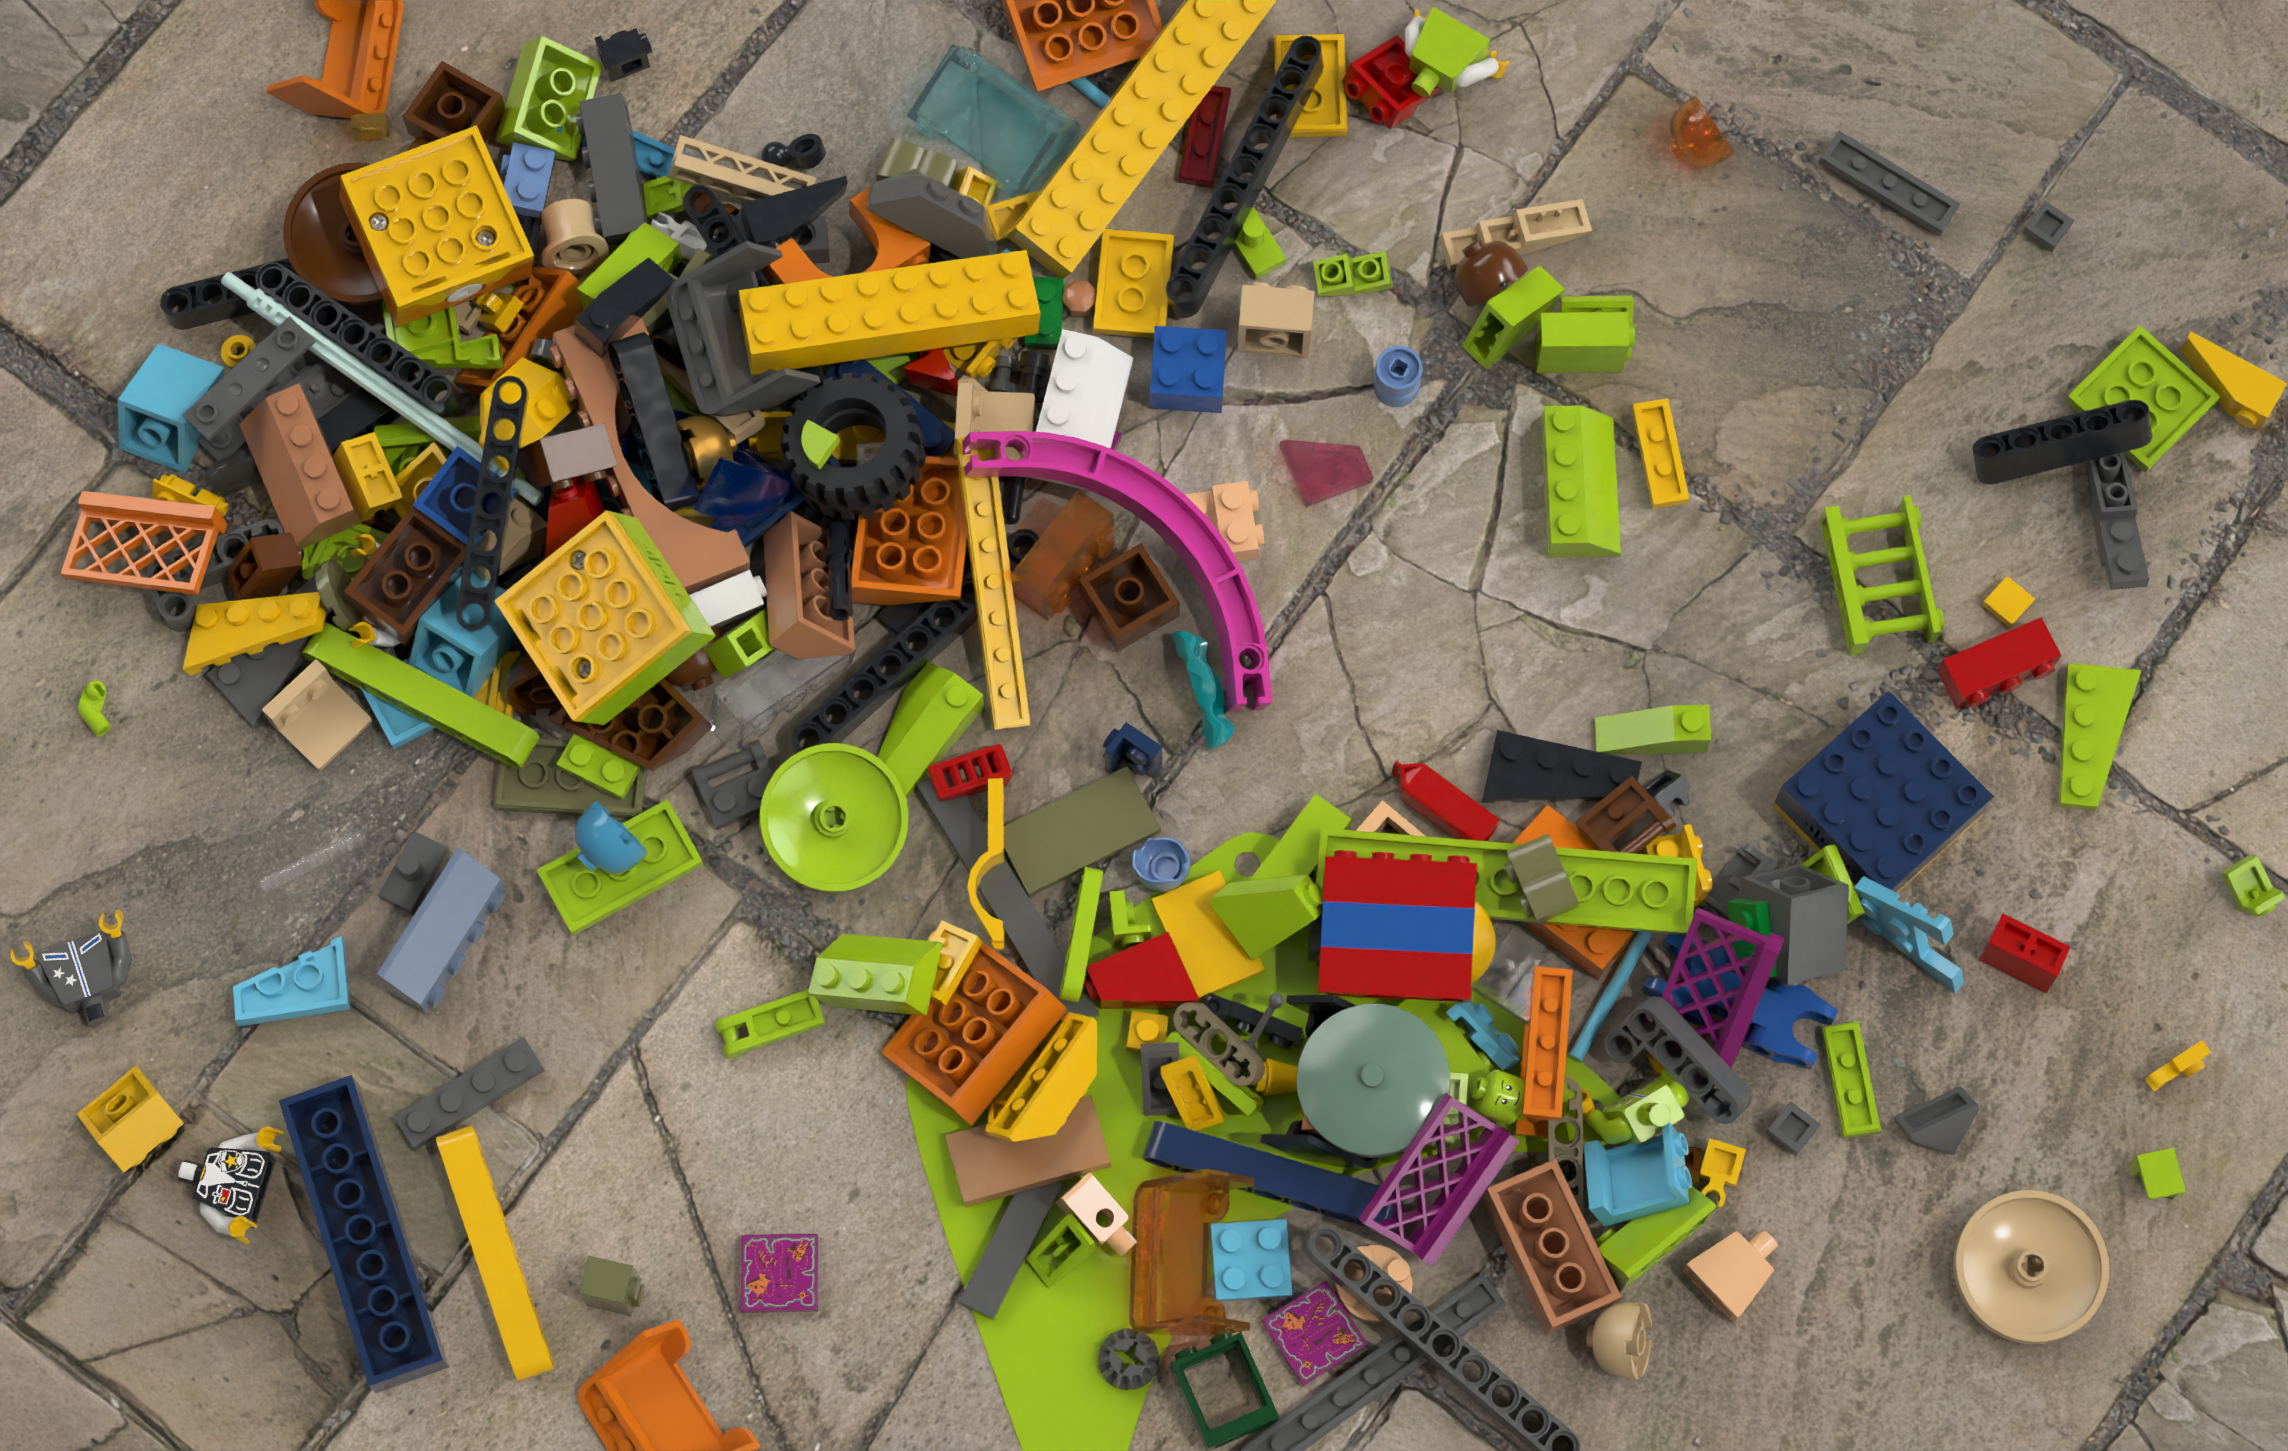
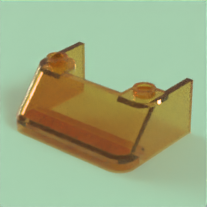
M1203 1169L1144 1181L1138 1186L1133 1200L1132 1236L1137 1242L1131 1249L1129 1322L1134 1331L1157 1335L1216 1336L1218 1334L1250 1330L1249 1322L1227 1319L1224 1305L1219 1299L1206 1297L1208 1224L1221 1221L1228 1212L1230 1206L1229 1190L1254 1186L1255 1178L1213 1169Z

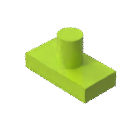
M1253 206L1233 245L1254 279L1257 280L1285 265L1287 258Z

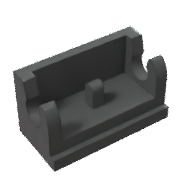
M1746 844L1744 848L1741 847L1738 850L1737 854L1713 884L1712 890L1709 891L1703 905L1698 907L1729 921L1727 901L1744 897L1741 885L1742 877L1775 870L1778 863L1753 846Z

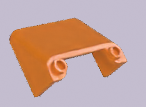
M680 1319L641 1332L587 1379L578 1391L580 1408L608 1451H757L761 1448V1445L753 1433L744 1427L730 1429L724 1435L677 1363L691 1349L689 1334Z

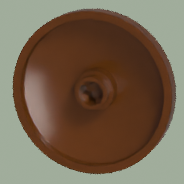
M369 163L339 164L322 170L311 177L294 195L284 220L283 239L285 250L296 275L337 303L343 305L365 306L384 301L339 199L340 176L371 165Z

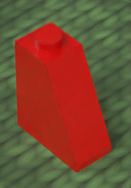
M1165 932L1086 967L1087 979H1084L1083 986L1090 1000L1097 999L1101 1009L1176 1010L1183 1003H1199V997L1169 932Z

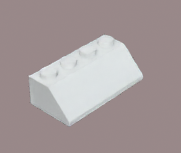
M1062 329L1036 432L1076 437L1111 449L1133 357L1099 337ZM1030 477V478H1035V479H1039V480H1044V481H1048V482H1053V483H1057V484H1062V485H1066V486H1071V487H1075V488H1080V489L1088 490V489H1085V488H1082V487H1078V486H1075V485H1072V484H1068V483H1065V482H1062V481H1056V480H1050V479H1044V478H1038V477Z

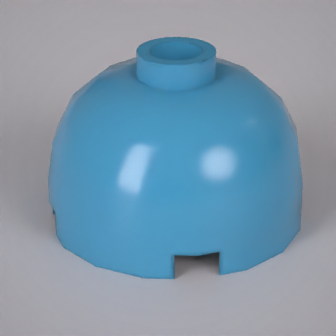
M596 800L583 812L577 821L574 830L575 842L581 850L577 857L592 872L597 867L609 874H619L628 871L637 865L648 852L620 821L618 822L612 816L609 817L611 812Z

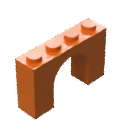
M870 187L850 199L849 216L872 243L877 254L873 264L863 273L928 263L931 244L927 240L867 210ZM792 237L775 248L781 250L783 257L763 268L772 285L833 277L820 271Z

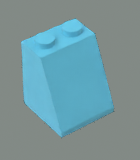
M158 343L118 398L119 449L186 473L199 447L197 440L202 434L183 417V414L224 377V367Z
M471 572L470 581L474 587L483 588L488 585L490 580L485 582L476 572ZM461 575L419 618L408 665L474 698L485 681L490 677L498 662L505 656L518 637L495 602L491 621L486 628L480 631H470L464 629L458 623L456 608ZM497 586L495 600L506 590ZM471 604L466 607L464 611L466 622L470 625H477L483 620L484 610L479 604Z

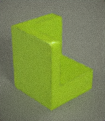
M2174 1148L2137 1155L2129 1163L2133 1177L2141 1176L2148 1200L2168 1196L2171 1200L2178 1199L2186 1192Z

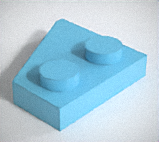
M1475 1002L1456 1003L1446 1012L1454 1022L1458 1018L1461 1019L1471 1032L1470 1038L1502 1070L1512 1069L1521 1061V1058L1516 1053L1519 1049L1516 1042L1506 1032L1500 1034L1492 1024L1495 1021L1494 1016L1482 1003L1478 1005Z

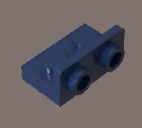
M1127 722L1124 723L1120 730L1114 728L1103 743V747L1106 748L1103 755L1105 758V771L1109 774L1116 770L1123 759L1127 760L1125 764L1128 768L1140 776H1144L1146 773L1154 779L1162 768V746Z

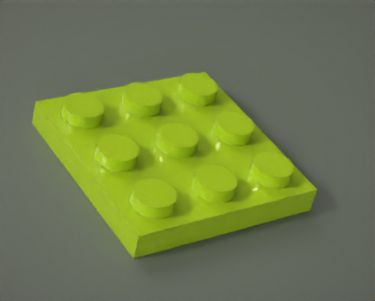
M2139 325L2067 396L2065 401L2078 413L2128 400L2145 402L2149 407L2153 438L2146 446L2126 451L2125 455L2147 473L2219 401L2221 396Z

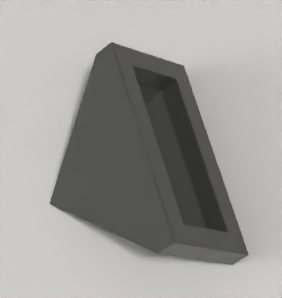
M1960 1086L1895 1116L1894 1120L1911 1141L1954 1155L1976 1117L1979 1108L1978 1104Z

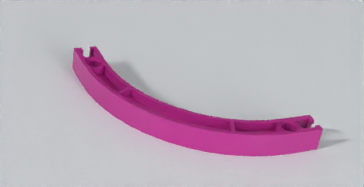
M1027 431L969 432L962 441L963 454H971L972 448L991 449L993 451V460L978 461V455H971L970 461L964 467L965 477L1020 476L1062 481L1088 489L1112 500L1150 526L1175 551L1188 568L1210 610L1220 643L1227 712L1241 711L1243 706L1247 704V698L1243 697V682L1245 681L1252 682L1255 702L1252 704L1253 710H1264L1273 703L1264 628L1253 592L1242 567L1225 539L1208 517L1184 493L1161 475L1135 459L1106 446L1076 437ZM1005 447L1016 449L1020 455V460L1015 461L1008 458L1005 453ZM1240 654L1250 658L1252 670L1242 667L1239 661Z

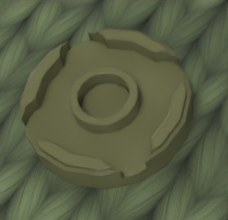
M330 559L317 566L318 570H316L315 574L317 590L323 605L327 609L333 608L336 616L332 617L333 622L341 630L350 632V627L362 622L363 614L345 602L344 590L351 583V579L337 561Z

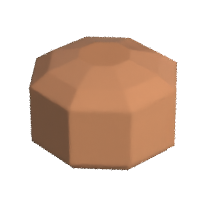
M1074 280L1064 288L1063 307L1071 316L1086 317L1095 310L1096 289L1088 281Z

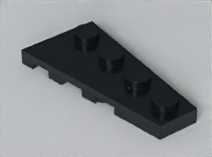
M1497 730L1481 803H1495V801H1513V803L1529 802V800L1565 802L1568 799L1601 801L1631 775L1638 781L1642 761Z

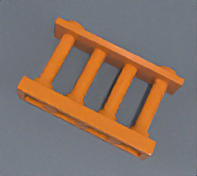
M1541 966L1534 967L1532 988H1527L1520 1069V1078L1525 1080L1522 1109L1523 1119L1516 1120L1515 1135L1547 1138V1120L1560 1121L1562 1118L1573 970Z

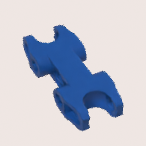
M1668 934L1662 947L1667 952L1678 957L1686 936ZM1702 940L1703 944L1709 943V941ZM1694 941L1692 942L1690 949L1696 947ZM1722 947L1707 951L1715 968L1731 962L1726 950ZM1700 954L1685 959V964L1691 976L1707 971ZM1731 970L1718 974L1726 991L1741 985L1738 975L1730 972ZM1648 976L1642 992L1649 997H1662L1667 982ZM1711 977L1695 982L1702 999L1719 994ZM1773 978L1769 988H1765L1749 1026V1032L1744 1040V1045L1751 1051L1774 1062L1787 1063L1811 1070L1818 1055L1796 1040L1792 1030L1793 1023L1799 1019L1807 1018L1822 1024L1831 1025L1838 1010L1804 985L1783 986L1778 983V980ZM1687 985L1674 989L1672 992L1678 1007L1695 1002ZM1736 996L1730 997L1732 1004ZM1722 1000L1706 1006L1709 1014L1712 1012L1724 1019L1729 1015ZM1699 1009L1682 1014L1684 1019L1690 1023L1700 1026L1706 1025Z

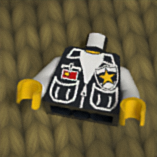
M265 1126L257 1133L245 1134L223 1141L218 1148H209L203 1164L184 1160L181 1164L178 1181L196 1186L193 1199L200 1205V1214L216 1232L234 1237L244 1244L250 1243V1240L245 1237V1232L249 1228L257 1229L258 1227L257 1220L276 1159L270 1152L265 1150L275 1153L281 1151L282 1147L273 1144V1141L277 1135H283V1131Z

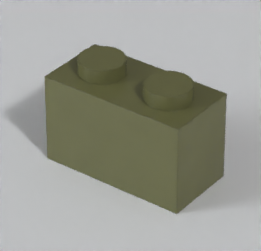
M588 1255L578 1293L589 1307L632 1316L634 1306L640 1307L642 1303L645 1285L641 1284V1278L633 1265Z

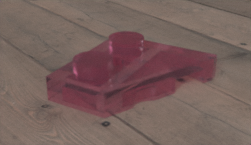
M1294 440L1280 441L1279 447L1305 507L1373 482V475L1360 446Z

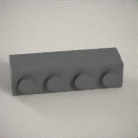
M622 93L580 101L581 113L576 114L580 135L585 134L587 147L582 148L583 160L586 169L591 168L593 181L588 182L589 194L592 203L597 202L599 215H594L597 234L603 236L609 246L622 244L628 235L644 222L649 224L628 103Z

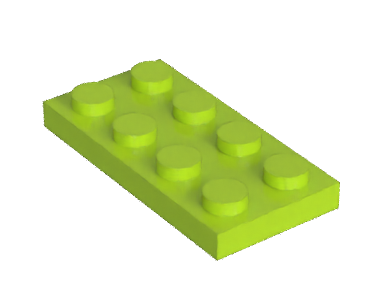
M668 799L622 823L648 852L630 870L619 874H609L597 867L592 872L577 857L581 852L579 847L537 869L543 884L572 936L704 865Z

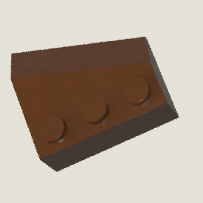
M665 678L660 680L605 725L572 721L564 707L550 719L551 722L651 771L687 753L712 728L710 723Z

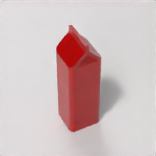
M1397 760L1394 762L1391 774L1397 778L1400 799L1453 839L1489 841L1498 829L1501 821L1499 818L1425 763L1402 765Z

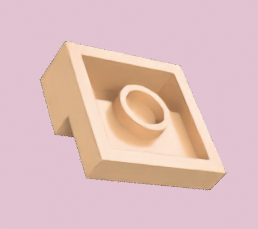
M1248 481L1212 486V491L1185 494L1212 522L1229 545L1237 561L1258 559V546L1265 545L1262 524L1255 525L1253 512L1259 511L1257 490L1250 491Z

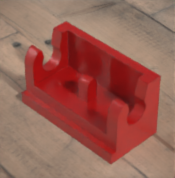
M2002 913L1989 937L1987 945L1980 955L1979 961L2047 994L2058 977L2071 946Z

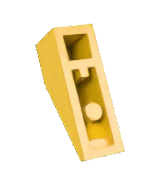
M2190 332L2180 349L2181 353L2200 378L2221 396L2218 402L2227 414L2233 416L2240 425L2260 431L2287 383L2203 337Z

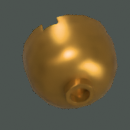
M694 416L676 421L697 490L699 491L721 482L729 474L733 464V453L737 452V444L732 432H725L721 424L706 416Z

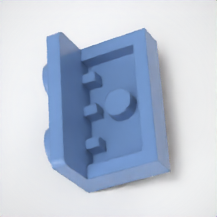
M513 142L511 155H503L500 175L506 176L504 188L515 213L540 218L545 205L555 151Z

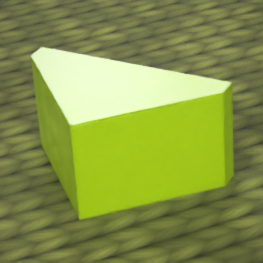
M1070 1213L1026 1257V1260L1050 1288L1096 1252L1095 1242L1074 1215Z

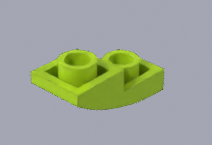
M1386 251L1350 258L1347 253L1313 261L1319 296L1356 295L1393 288Z

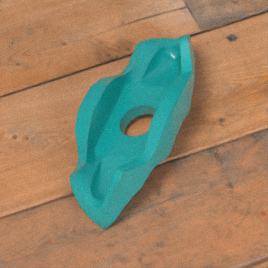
M1176 631L1170 634V636L1175 641L1176 654L1186 663L1189 678L1202 712V733L1208 743L1207 750L1218 748L1233 736L1235 726L1224 716V693L1218 676L1206 661L1208 643L1197 635L1185 631Z

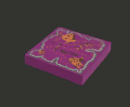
M818 1234L741 1235L742 1313L818 1312Z
M1327 1280L1262 1320V1324L1302 1387L1368 1345Z

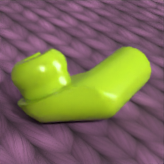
M92 680L81 692L78 713L96 737H101L112 727L101 713L106 698V687L101 681Z

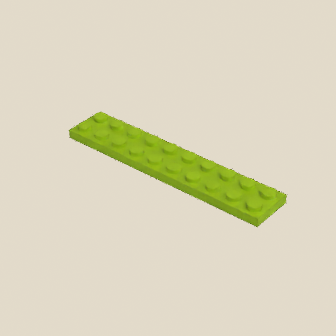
M1321 828L1316 885L1322 891L1324 890L1325 856H1334V851L1336 850L1357 852V858H1372V852L1394 853V859L1410 860V854L1432 855V861L1447 862L1448 856L1470 857V863H1477L1478 865L1475 900L1481 904L1491 919L1537 923L1534 916L1526 918L1518 899L1524 895L1519 882L1511 884L1503 863L1509 861L1506 851L1523 844ZM1555 847L1578 899L1579 907L1543 923L1677 935L1687 934L1693 919L1698 859Z

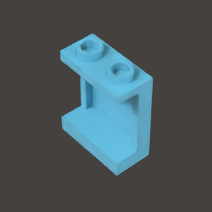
M1670 1122L1662 1126V1135L1650 1138L1640 1144H1627L1605 1150L1598 1140L1583 1144L1589 1210L1604 1227L1689 1204L1688 1189L1692 1187V1179L1688 1168L1685 1166L1684 1158L1689 1153L1688 1144L1684 1134L1678 1133Z

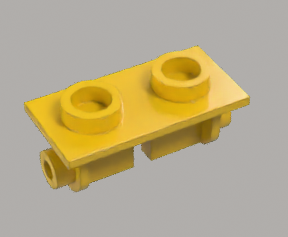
M164 474L160 481L155 478L153 480L152 499L215 506L223 517L229 510V504L225 502V498L207 490L201 489L196 497L192 496L196 491V485L178 478L174 474L170 476Z

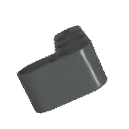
M266 519L217 536L200 590L228 580L225 571L235 560L228 558L232 550L244 548L252 537L285 533L281 524L275 520ZM203 542L187 547L188 552L190 553L198 548ZM179 550L161 558L168 567L184 557L185 554L182 550ZM155 560L148 566L147 578H151L163 570L158 560ZM191 563L175 573L174 579L176 581L190 583L194 570ZM152 590L158 610L172 630L184 632L192 628L196 612V605L192 594ZM176 606H186L183 614L175 617L170 616L171 611Z
M1653 996L1643 1001L1604 1040L1606 1054L1610 1059L1618 1063H1627L1642 1049L1646 1048L1666 1071L1685 1088L1686 1092L1703 1110L1718 1123H1732L1751 1103V1090L1688 1022L1661 997ZM1645 1013L1653 1017L1655 1024L1647 1019ZM1622 1036L1626 1037L1630 1041L1631 1046L1627 1045L1623 1041ZM1672 1041L1679 1044L1682 1051L1677 1050L1673 1046ZM1698 1069L1703 1070L1708 1076V1079L1702 1077L1698 1072Z

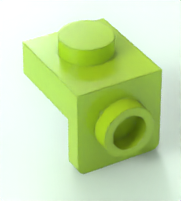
M2250 854L2221 872L2239 911L2254 916H2263L2272 912L2276 908V904L2285 899L2282 890L2273 888L2257 855Z

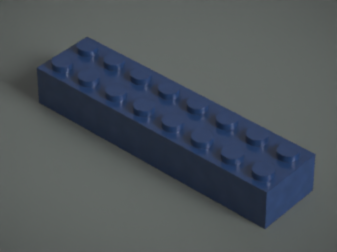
M350 1075L279 1100L368 1386L375 1393L449 1368L359 1084Z

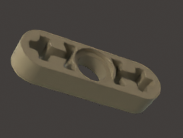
M1187 1002L1181 1004L1176 1009L1173 1018L1176 1030L1232 1083L1238 1086H1251L1257 1084L1262 1079L1265 1071L1262 1058L1206 1005L1198 1002ZM1188 1013H1197L1195 1017L1196 1022L1202 1027L1210 1028L1203 1031L1198 1026H1188L1191 1021L1187 1016ZM1217 1033L1222 1034L1227 1041L1226 1050L1220 1055L1216 1054L1211 1047V1040ZM1234 1056L1240 1062H1250L1248 1070L1251 1074L1241 1076L1242 1066L1236 1061L1227 1060Z

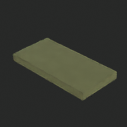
M540 738L521 769L513 768L501 761L498 763L494 809L497 811L581 816L596 800L611 812L609 817L631 819L643 813L648 769L640 766L641 770L624 800H621L558 769L556 764L570 740Z
M1125 766L1005 825L1004 851L1027 896L1031 897L1082 872L1085 866L1092 867L1161 833V828L1128 766Z

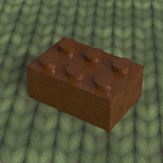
M412 506L344 590L345 602L405 645L416 632L419 618L462 574L467 545Z

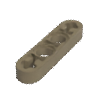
M1565 1078L1564 1084H1567L1568 1090L1575 1091V1097L1568 1099V1111L1576 1109V1117L1563 1115L1560 1121L1547 1120V1162L1554 1159L1557 1162L1561 1160L1573 1162L1576 1167V1174L1567 1183L1569 1188L1577 1186V1193L1573 1194L1583 1215L1582 1091L1577 1082L1570 1078ZM1561 1122H1570L1575 1128L1576 1134L1570 1143H1559L1554 1136L1555 1127Z

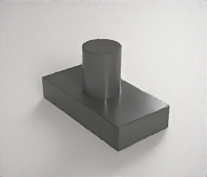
M414 831L379 892V898L413 915L448 853V848Z

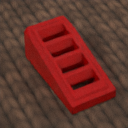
M1001 744L985 747L928 766L927 768L938 802L988 791V779L1003 778V784L1006 787L1012 778V770ZM975 766L979 767L980 773L982 775L981 778L977 777L976 771L974 769ZM963 769L967 779L966 783H963L959 770ZM949 772L954 787H948L944 773Z

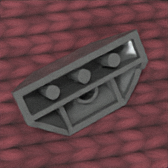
M916 169L875 182L870 187L867 210L962 259L997 254L998 247L985 207L973 198L952 189Z

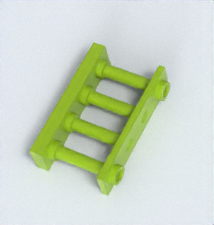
M1911 494L1903 496L1898 506L1899 512L1848 520L1847 517L1841 516L1838 505L1825 507L1820 518L1849 656L1864 654L1869 641H1872L1874 636L1925 629L1927 642L1930 644L1936 642L1941 630L1944 629L1943 612L1941 608H1936L1918 530V527H1921L1922 524L1921 513L1918 506H1913ZM1902 526L1906 546L1855 554L1854 551H1849L1846 538H1850V534ZM1910 560L1914 580L1863 588L1862 585H1856L1854 572H1857L1858 568ZM1917 595L1921 615L1870 622L1869 619H1864L1861 607L1865 606V602Z

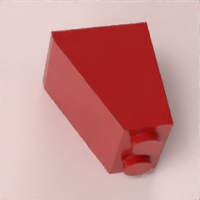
M582 477L574 479V486L555 492L551 491L545 559L605 512L594 482L585 483Z

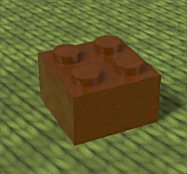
M441 61L402 117L408 133L415 138L423 137L433 142L477 125L482 139L486 143L500 123L505 105L500 93Z
M1142 543L1079 579V594L1116 652L1179 617L1180 602Z

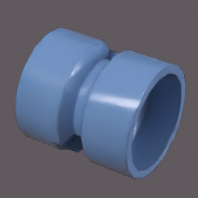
M1392 346L1385 349L1379 355L1373 383L1374 392L1382 403L1391 407H1404L1412 403L1417 397L1423 372L1422 361L1419 355L1411 348L1405 346Z

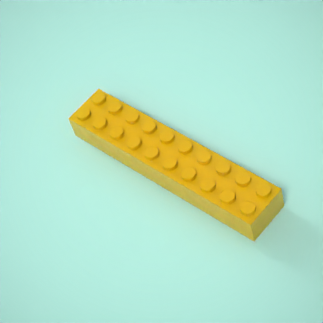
M1184 0L1006 237L1021 249L1027 250L1031 257L1056 277L1066 278L1070 275L1276 1Z

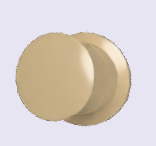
M564 199L548 205L542 211L540 219L547 237L548 246L543 250L541 260L546 268L568 270L571 274L589 273L595 271L609 257L606 240L595 232L593 207L590 203L581 199Z

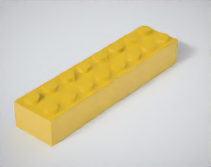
M1027 250L739 290V315L751 375L761 374L769 369L776 371L783 368L797 369L1038 334L1040 309Z

